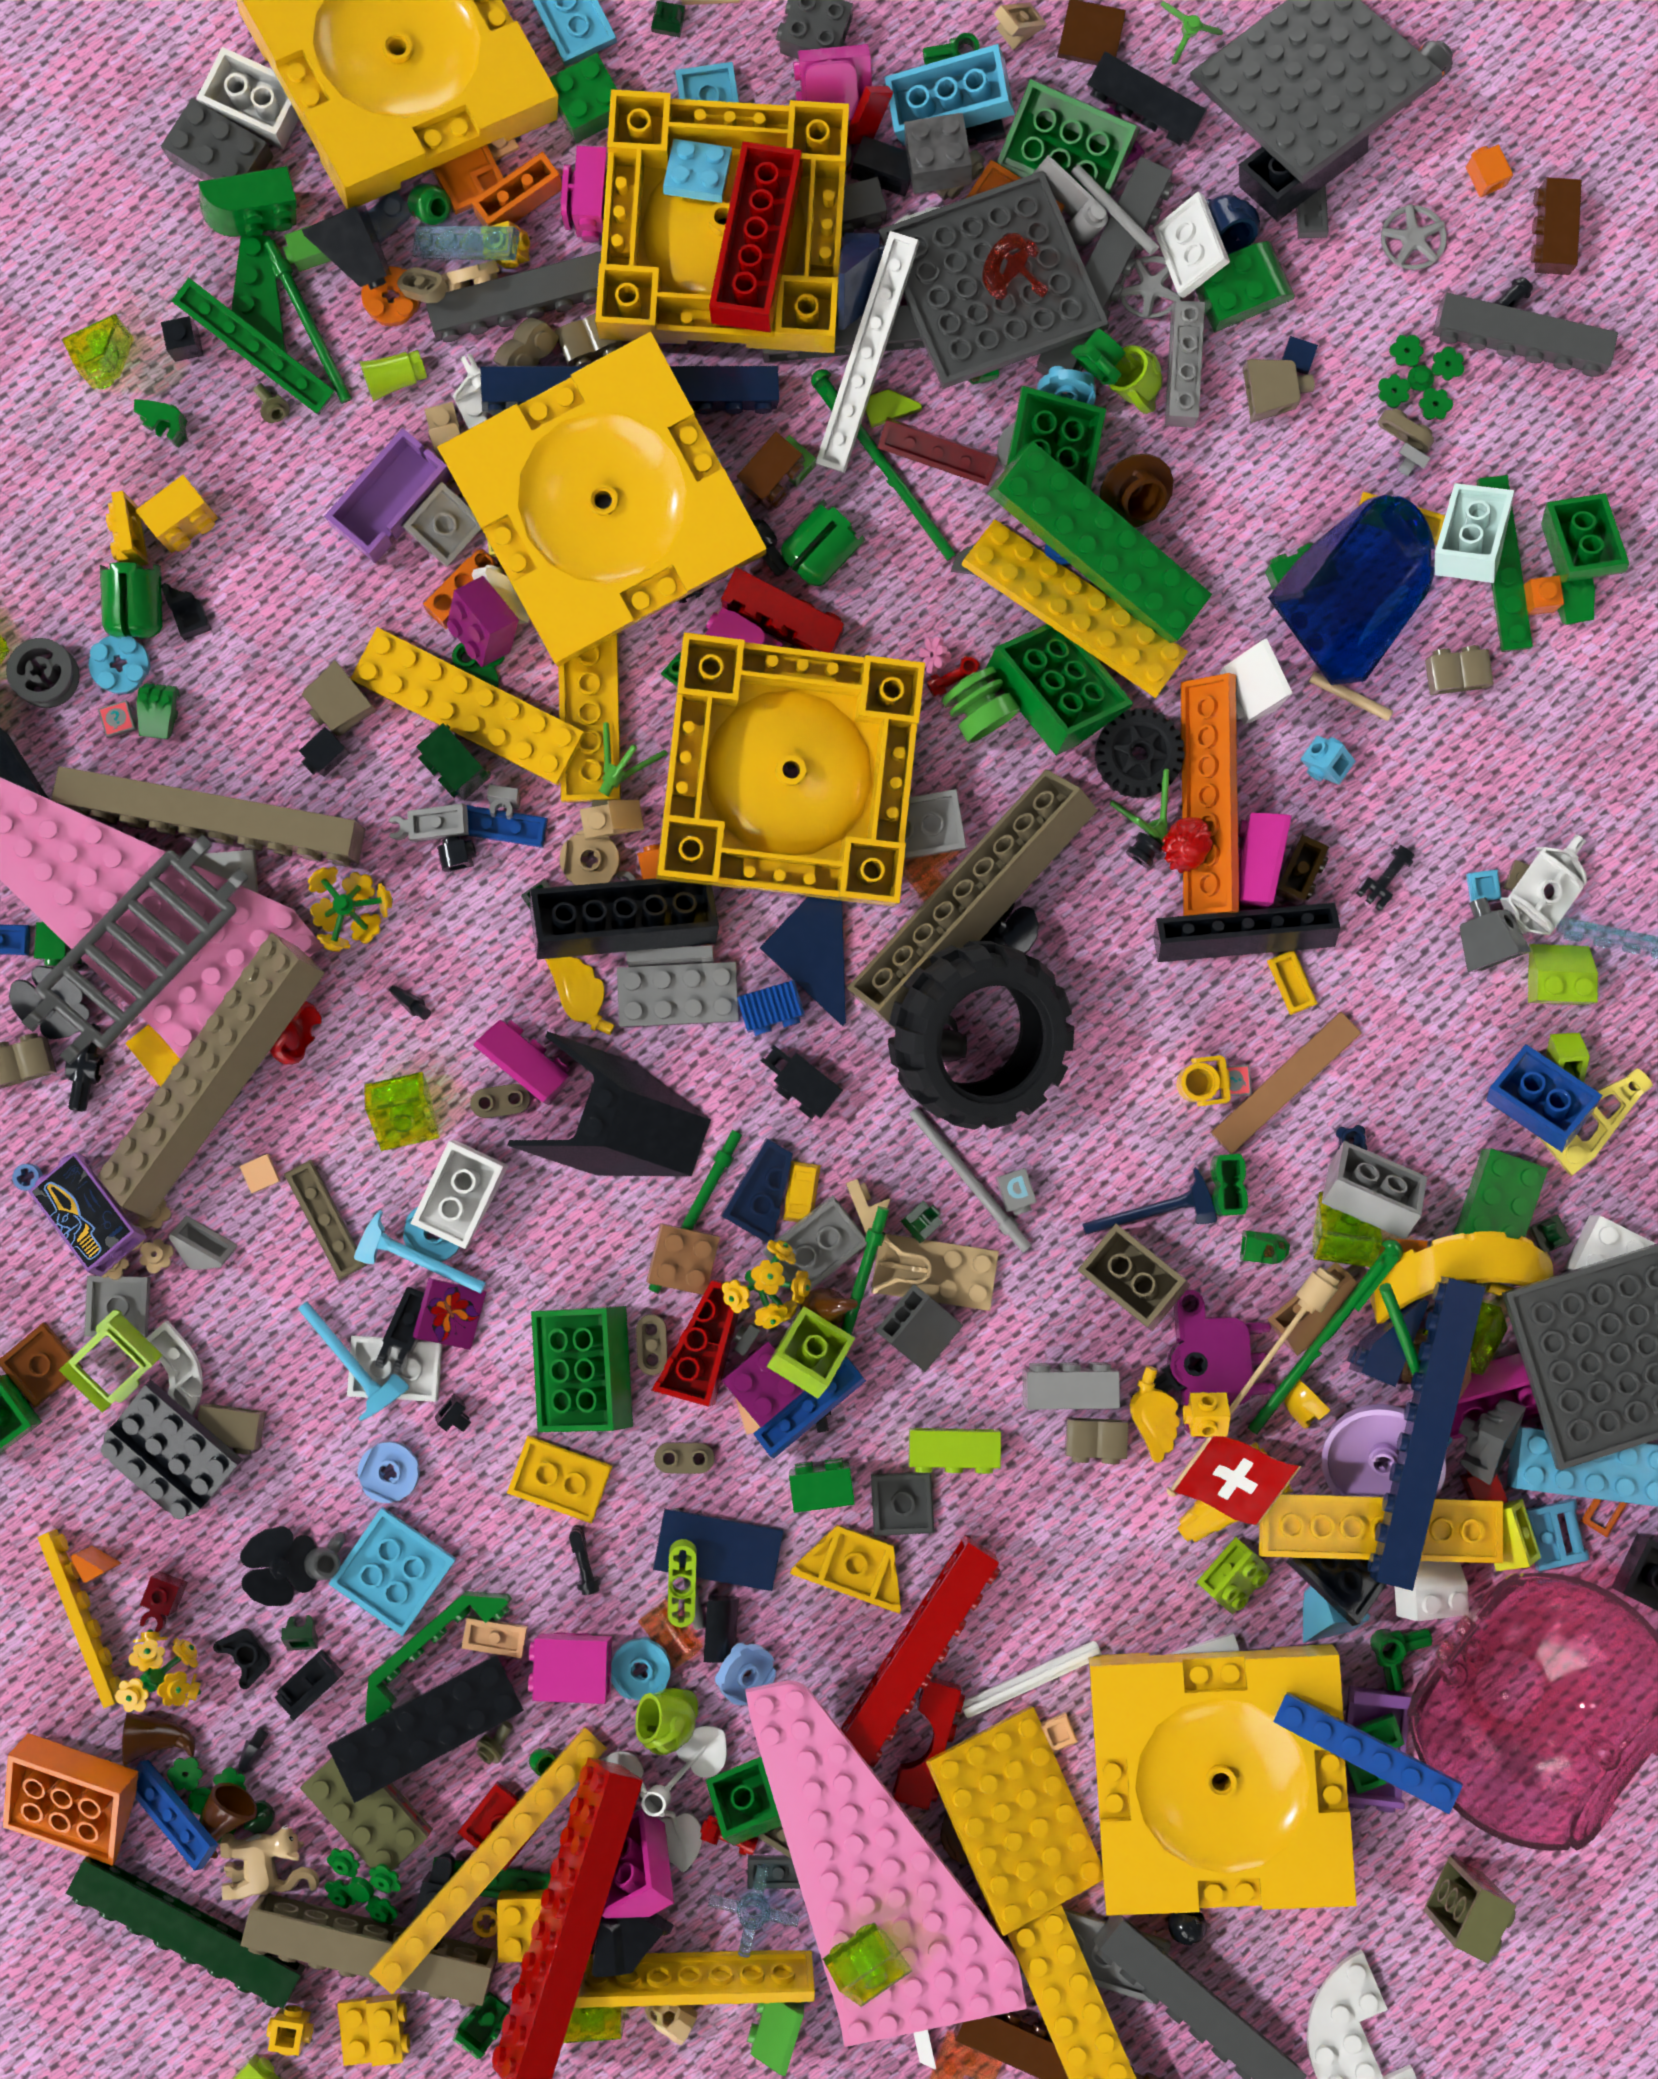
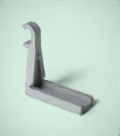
M620 871L615 875L619 880L623 878L629 881L635 880L634 875L628 871ZM712 945L626 952L628 967L714 963Z

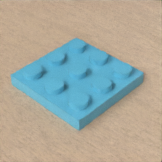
M382 1507L344 1560L338 1573L328 1584L403 1636L457 1558Z

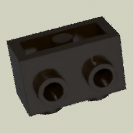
M1303 834L1296 838L1280 871L1275 895L1296 905H1299L1305 899L1309 900L1316 888V884L1313 883L1317 873H1322L1328 862L1326 853L1329 846Z

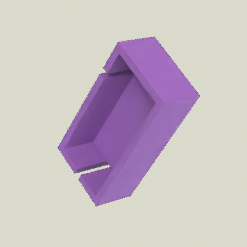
M402 428L324 517L331 527L371 561L376 563L392 545L390 538L393 536L397 540L405 531L401 525L440 482L446 484L452 477V474L443 461L430 450H425L424 446Z

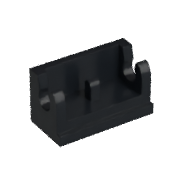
M863 136L853 160L851 179L864 181L878 177L881 189L905 197L911 182L907 151Z
M321 1649L276 1691L275 1699L294 1721L327 1691L344 1672Z

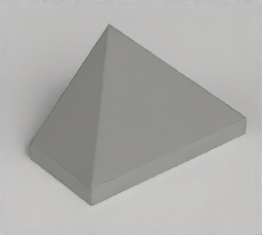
M187 1215L169 1235V1239L182 1260L192 1270L221 1268L238 1246Z

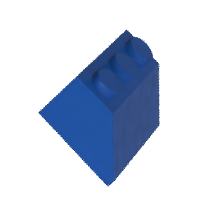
M1525 1044L1490 1086L1486 1101L1560 1152H1563L1579 1133L1603 1095Z

